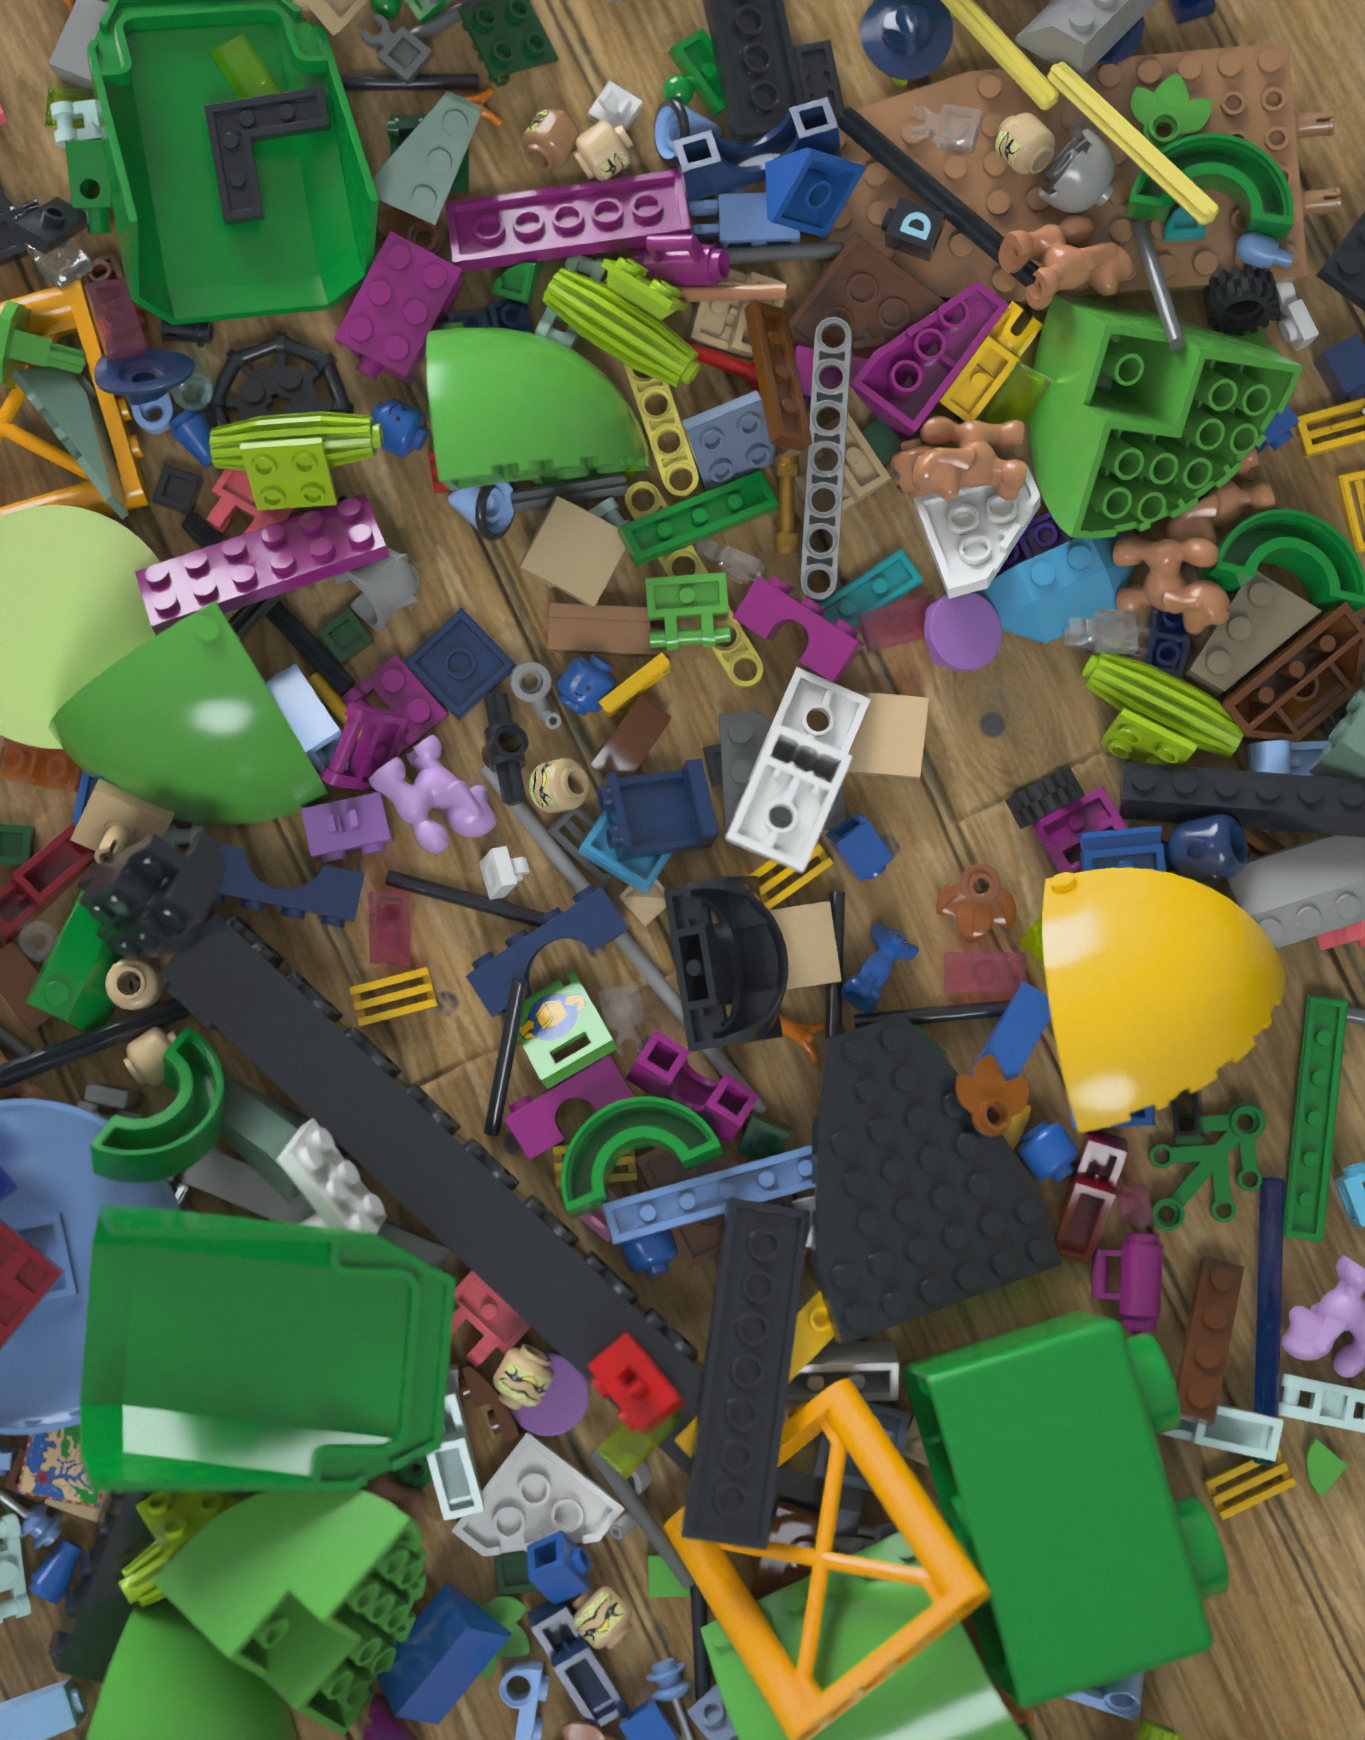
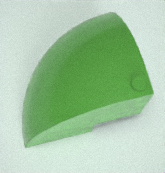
M1054 293L1036 352L1029 406V435L1034 472L1039 490L1050 514L1059 527L1071 538L1096 539L1116 537L1117 532L1134 528L1143 531L1151 528L1150 523L1166 516H1170L1173 519L1199 504L1198 498L1212 487L1221 488L1242 468L1240 461L1255 445L1260 447L1267 437L1263 433L1277 412L1283 413L1295 389L1303 366L1253 343L1183 320H1179L1186 344L1179 350H1172L1169 347L1160 316L1157 313L1104 301Z
M463 322L440 325V330L428 332L426 341L427 381L439 482L450 491L530 479L537 486L618 472L629 473L654 469L650 447L644 430L623 393L604 372L573 349L549 338L529 332L506 328H464Z
M215 601L160 633L110 666L72 696L57 711L49 723V730L63 750L95 781L101 778L148 803L174 812L173 820L220 827V825H257L260 822L282 817L286 818L300 813L301 809L315 806L330 798L322 780L289 722Z
M360 1489L354 1491H266L232 1506L215 1517L198 1531L176 1555L164 1563L160 1574L153 1583L229 1659L263 1677L296 1711L344 1736L375 1695L370 1687L377 1676L383 1671L389 1672L394 1664L397 1641L400 1643L406 1641L412 1629L416 1615L411 1611L414 1599L417 1601L423 1597L427 1575L422 1569L423 1563L427 1560V1552L420 1545L424 1537L419 1527L395 1506Z
M168 1597L144 1607L137 1601L112 1658L86 1740L298 1739L292 1722L294 1718L288 1702L263 1677L229 1659Z

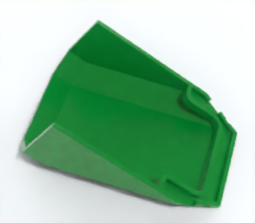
M109 0L108 11L103 13L99 21L97 35L94 40H90L87 47V58L118 240L130 298L133 302L171 325L332 310L362 286L374 263L379 204L376 189L327 32L319 25L313 27L301 16L302 10L293 1ZM323 86L331 130L252 143L265 219L226 226L223 220L204 105Z
M100 1205L92 1239L79 1400L80 1462L90 1490L354 1491L367 1485L366 1481L391 1469L394 1472L408 1465L416 1457H425L441 1449L456 1279L372 1232L150 1207Z

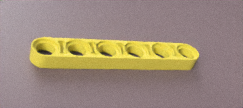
M607 278L603 282L605 285H607ZM624 364L663 483L668 493L674 498H690L699 489L700 477L670 386L653 377H637L633 369ZM659 394L668 400V407L663 414L654 416L646 411V402L651 396ZM666 432H674L680 437V446L673 453L662 452L658 447L659 438ZM680 469L688 470L693 476L691 486L683 491L674 489L670 482L672 474Z
M640 481L634 483L625 494V506L633 521L668 507L659 490L649 482ZM639 491L651 493L655 500L653 507L647 511L636 510L631 503L635 493ZM692 545L656 559L667 577L675 576L672 566L675 561L681 558H687L694 563L695 572L693 575L708 574L707 569ZM728 606L729 615L713 616L714 627L730 626L736 633V640L731 646L721 647L715 643V647L710 649L729 681L737 688L750 689L760 682L763 676V664L739 622L732 618L734 614ZM693 617L692 619L697 628H701V618ZM743 659L750 660L756 665L757 674L752 680L742 681L735 676L734 666L738 661Z

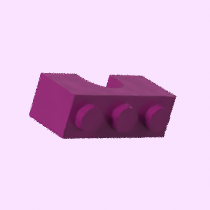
M772 575L768 581L758 576L732 618L763 638L772 641L785 624L793 621L800 622L808 633L809 641L799 661L830 682L839 684L865 644L856 638L859 630L840 618L836 624L822 616L826 609L810 598L805 597L803 602L791 596L789 593L793 587L778 577Z
M655 1030L635 1061L626 1080L653 1097L668 1099L692 1110L706 1122L718 1138L729 1144L741 1128L760 1095L726 1073L720 1080H712L700 1075L687 1061L690 1051Z
M607 1055L603 1059L601 1058L583 1068L581 1072L570 1079L566 1078L549 1089H546L543 1085L546 1093L537 1099L532 1100L529 1094L508 1106L512 1114L504 1119L528 1160H531L566 1139L557 1122L558 1110L566 1100L575 1097L582 1098L588 1101L594 1110L598 1112L614 1102L632 1098L635 1095L611 1055Z

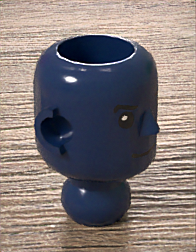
M1223 813L1184 820L1172 829L1169 842L1161 840V844L1164 847L1166 873H1171L1175 870L1178 876L1194 880L1198 883L1208 882L1211 887H1215L1222 879L1236 876L1244 869L1247 862L1248 848L1244 831L1240 823L1233 816Z

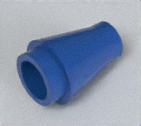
M193 406L172 419L168 425L173 430L171 436L206 469L214 464L212 463L209 444L211 428L204 412L199 413L196 407Z
M62 1538L58 1546L30 1577L33 1582L29 1590L53 1604H58L62 1596L67 1597L79 1557L84 1549Z

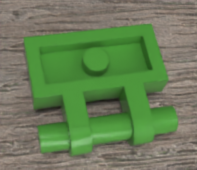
M726 572L645 578L648 621L664 620L665 631L649 632L650 648L666 647L667 651L679 650V646L702 644L703 648L715 647V643L731 642L730 626L714 627L713 616L729 615ZM701 618V628L677 630V619Z

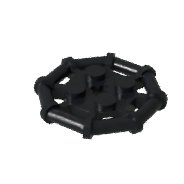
M278 332L275 337L236 351L230 349L226 353L228 358L210 395L204 398V407L208 408L215 427L230 423L226 410L239 411L241 420L257 416L278 415L276 411L269 412V406L273 404V400L277 397L290 401V405L285 407L286 414L320 411L354 413V404L350 403L336 366L337 358L331 352L323 353L288 337L287 332ZM277 353V364L255 372L247 365L250 362ZM288 354L315 367L305 374L295 367L288 366ZM240 370L247 377V380L241 386L238 399H227L226 397ZM322 376L325 379L333 401L331 403L320 402L314 384Z

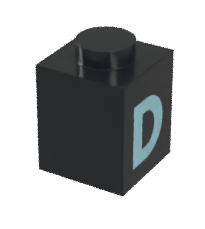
M900 197L895 209L888 208L881 226V231L886 232L885 246L930 262L945 226V213Z

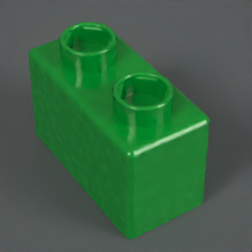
M1073 1311L902 1363V1374L945 1523L991 1591L988 1598L971 1611L988 1673L991 1679L1020 1708L1034 1707L1207 1652L1212 1648L1214 1636L1204 1600L1223 1595L1228 1591L1230 1583L1229 1568L1219 1533L1205 1505L1196 1496H1188L1175 1501L1173 1499L1155 1436L1179 1427L1181 1420L1180 1401L1168 1362L1157 1341L1151 1335L1140 1333L1126 1338L1124 1329L1117 1320L1083 1311Z

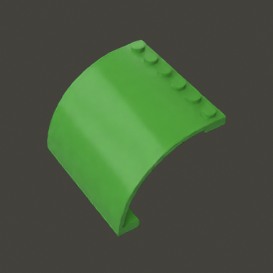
M900 1532L851 1555L924 1569ZM829 1570L813 1678L822 1693L934 1604L924 1587ZM811 1575L756 1601L796 1669ZM718 1620L701 1627V1633L721 1696L739 1740H789ZM960 1620L809 1740H1036L1032 1727L1027 1722L1018 1725L988 1675L962 1620Z

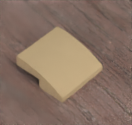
M730 269L727 280L719 282L717 285L783 284V282L755 272L746 275ZM758 300L759 302L783 308L784 300ZM751 301L697 302L687 339L712 349L754 359L744 308Z
M849 413L847 419L842 513L891 479ZM841 418L833 420L823 426L822 429H835L839 425ZM808 448L803 452L790 449L780 456H799L800 476H795V489L805 503ZM829 448L820 450L815 457V464L821 471L834 469L838 462L837 453ZM820 489L814 494L812 501L816 510L828 512L834 507L836 499L831 490Z
M555 496L518 567L547 585L559 588L587 606L595 607L626 548L618 535L619 528L583 508Z
M856 692L871 700L848 752L853 757L846 773L919 779L921 776L929 698Z
M830 901L769 910L779 925L786 944L789 965L786 990L842 981Z

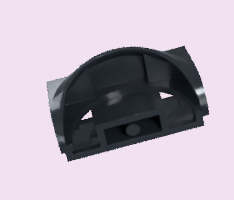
M204 830L196 833L185 854L153 833L84 873L77 885L78 888L85 892L79 904L89 910L92 918L102 923L96 936L104 940L111 951L127 959L140 962L148 957L153 958L180 951L192 942L208 916L216 891L225 873L223 854L217 843ZM168 878V879L165 881V883L159 888L161 882H162L164 879Z
M731 876L683 883L682 887L664 890L688 1050L692 1052L783 1037L779 1011L788 982V954L780 927L761 900L758 876ZM711 910L720 923L713 924ZM726 1005H732L729 1017L727 1016Z

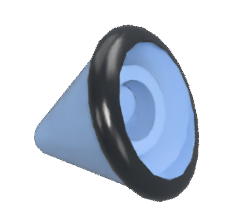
M668 98L660 104L654 122V141L659 158L668 167H677L673 145L674 140L712 130L720 137L722 129L718 124L683 105L678 99Z
M513 482L459 489L448 496V502L479 531L483 538L488 541H496L507 533L513 522L515 510L511 504V492L515 490Z

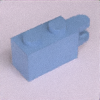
M736 188L726 191V194H718V199L698 200L687 203L688 215L718 216V224H697L691 226V235H696L699 241L719 240V248L799 244V230L772 223L767 219L766 191L750 193L748 189Z

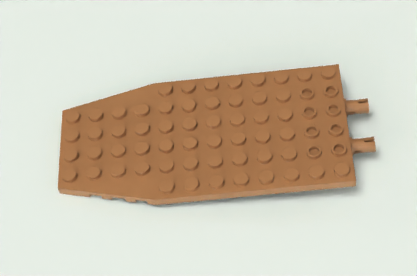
M1288 42L1130 56L1114 64H1095L1082 77L1142 135L1144 127L1133 117L1130 106L1136 87H1142L1154 93L1165 79L1175 73H1179L1187 87L1189 100L1199 98L1212 100V111L1206 125L1199 132L1191 135L1219 133L1239 137L1262 149L1279 166L1291 190L1294 218L1293 226L1286 240H1274L1279 241L1278 248L1293 252L1294 257L1289 268L1272 263L1269 269L1265 268V272L1270 271L1276 283L1306 281L1308 269L1303 218L1306 215L1339 214L1341 211V198L1337 199V196L1341 194L1339 187L1303 191V188L1300 187L1297 140L1298 138L1333 136L1334 121H1331V118L1334 117L1332 110L1297 114V111L1294 110ZM1054 64L1035 65V67L1047 78L1051 71L1050 68ZM1004 68L968 71L855 110L1003 237H1006L1008 233L1014 230L1033 232L1048 224L1058 226L1068 216L1075 215V213L1063 212L1050 206L1037 196L1038 188L1041 185L1047 189L1051 179L1045 175L1073 138L1079 142L1085 138L1081 131L1089 129L1100 137L1110 147L1115 158V174L1111 181L1115 188L1109 199L1102 206L1094 204L1088 210L1076 213V215H1083L1091 219L1094 231L1087 241L1079 245L1070 246L1084 248L1102 242L1115 243L1131 256L1133 274L1126 282L1119 283L1116 294L1105 297L1091 286L1077 293L1068 290H1058L1057 294L1087 299L1152 294L1131 230L1132 225L1138 221L1147 223L1169 292L1202 290L1205 286H1209V279L1212 276L1219 279L1218 272L1224 269L1227 273L1232 272V266L1239 265V270L1245 269L1246 263L1239 259L1236 252L1237 242L1245 234V219L1239 206L1230 197L1212 189L1202 190L1219 207L1216 218L1211 223L1205 224L1204 240L1163 242L1166 224L1180 205L1176 202L1170 208L1165 222L1125 217L1132 188L1142 169L1060 91L1058 102L1048 110H1042ZM1032 113L1054 135V157L1050 164L1039 173H1016L995 150L998 128L1009 116ZM1166 127L1156 129V133L1160 137H1168L1170 135V131ZM839 129L841 158L861 164L866 169L826 238L821 237V243L842 241L844 247L854 232H856L946 302L976 281H979L1008 304L1011 301L1018 305L1028 304L1025 296L1026 287L1010 273H1006L997 262L946 219L945 226L930 262L886 247V232L881 231V226L888 208L895 209L900 197L930 208L932 207ZM835 258L823 259V273H825ZM1031 259L1040 268L1042 267L1041 262Z

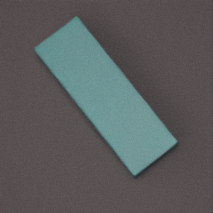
M901 548L820 602L819 605L826 609L822 616L835 624L840 618L857 628L923 584L924 580Z

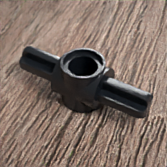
M496 690L487 693L484 698L489 727L484 730L485 744L481 755L485 765L498 775L502 802L508 806H515L525 802L526 799L521 769L526 766L524 753L528 748L529 741L525 731L517 723L512 722L508 695L502 692V690ZM499 743L506 745L511 753L504 751Z

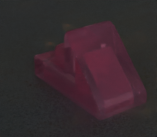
M369 891L370 964L410 966L412 960V919L415 910V903L411 894Z

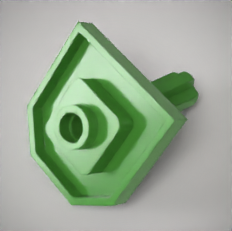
M6 301L0 314L1 386L15 389L16 382L10 374L19 370L20 363L37 367L48 366L79 374L85 366V352L53 343L52 339L27 333L31 310L19 302Z

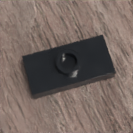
M831 39L793 46L804 102L808 103L828 97L834 116L838 118L844 110V104Z
M57 196L15 222L12 235L41 253L48 254L87 228L86 213L82 210L74 209L70 203Z

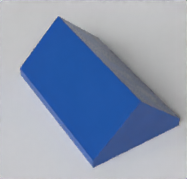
M448 1581L414 1621L406 1641L401 1643L398 1641L395 1645V1662L389 1672L383 1671L377 1676V1680L394 1717L439 1724L512 1634Z

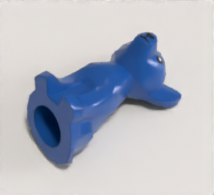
M879 922L875 923L871 929V938L876 944L877 952L862 964L857 975H851L841 989L842 996L858 1010L871 1014L877 1010V1004L882 997L880 991L889 979L893 962L897 960L909 961L919 952L917 946L908 944V940L902 932L894 929L885 930L884 926Z

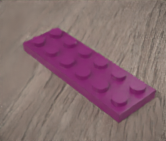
M678 170L445 202L453 265L461 268L462 272L516 265L523 262H537L647 246L648 235H691L685 192Z
M364 493L337 502V505H328L135 571V575L155 636L214 601L222 614L390 556L367 496Z

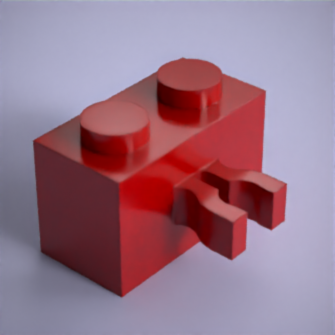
M628 1333L622 1335L588 1365V1368L595 1375L590 1382L605 1400L612 1396L621 1408L616 1413L618 1418L632 1433L638 1429L639 1432L648 1436L686 1403L638 1341Z

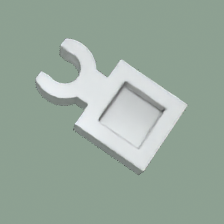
M1276 283L1281 312L1279 315V329L1284 340L1287 343L1291 342L1295 351L1309 346L1319 333L1303 300H1298L1293 283Z

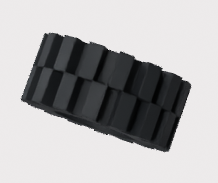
M1246 264L1244 270H1239V265L1231 267L1232 272L1227 273L1225 269L1218 272L1219 279L1212 276L1209 279V286L1204 288L1203 296L1208 324L1210 327L1213 326L1215 331L1221 332L1224 330V333L1230 336L1233 331H1237V336H1244V331L1250 330L1251 334L1258 332V326L1265 329L1270 326L1269 320L1275 321L1278 317L1277 312H1280L1276 280H1274L1273 274L1270 271L1265 272V268H1257L1254 271L1252 265Z
M1068 767L1006 799L1005 802L1019 828L1023 829L1082 798L1085 794L1071 767Z

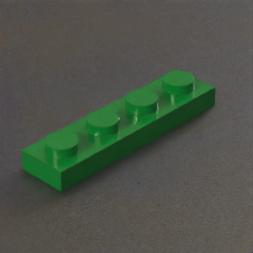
M760 470L620 526L618 535L635 567H638L774 512L779 503Z

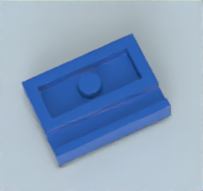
M1161 825L1078 834L1081 852H1079L1081 872L1105 868H1139L1166 872L1164 847L1161 844L1160 835L1162 831Z

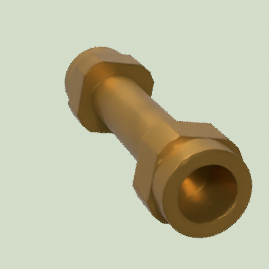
M775 456L773 476H779V533H773V545H775V553H799L800 533L795 532V476H800L799 456Z

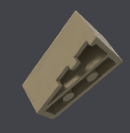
M1256 571L1253 579L1232 593L1229 598L1231 613L1227 622L1211 627L1181 678L1216 698L1322 610Z

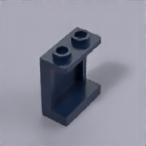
M702 759L688 760L681 770L624 778H617L616 772H609L606 774L602 785L598 787L599 807L601 811H607L609 824L606 825L607 843L610 849L615 848L617 861L711 848L719 835Z

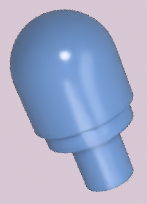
M1259 232L1245 233L1240 237L1236 245L1237 255L1242 262L1261 269L1264 267L1269 269L1272 263L1289 268L1294 257L1293 252L1278 248L1279 241L1274 240V237Z

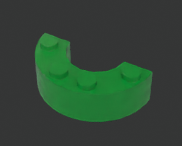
M1203 133L1179 139L1160 150L1201 190L1212 189L1230 197L1239 206L1244 216L1245 233L1259 232L1274 237V239L1286 240L1293 226L1294 218L1291 190L1279 166L1262 149L1236 136ZM1141 170L1132 188L1125 217L1165 222L1170 208L1176 201Z
M1273 509L1260 512L1244 520L1216 544L1219 550V558L1216 564L1211 567H1201L1198 580H1211L1220 585L1223 590L1236 592L1255 577L1258 565L1277 564L1290 570L1302 582L1308 594V602L1322 610L1320 613L1324 614L1343 602H1347L1355 613L1365 607V572L1353 547L1329 523L1312 514L1298 510Z
M185 1027L163 1054L165 1084L177 1092L178 1096L175 1102L162 1113L149 1118L128 1119L114 1115L90 1144L93 1172L95 1174L119 1182L144 1183L158 1181L189 1169L212 1149L222 1131L225 1120L224 1077L215 1051L195 1031Z
M632 1097L614 1102L602 1108L579 1128L565 1154L561 1174V1187L567 1212L572 1219H575L602 1207L604 1203L610 1202L608 1192L610 1173L618 1160L631 1150L647 1146L665 1149L679 1159L685 1170H689L724 1154L716 1135L695 1112L677 1102L664 1098Z

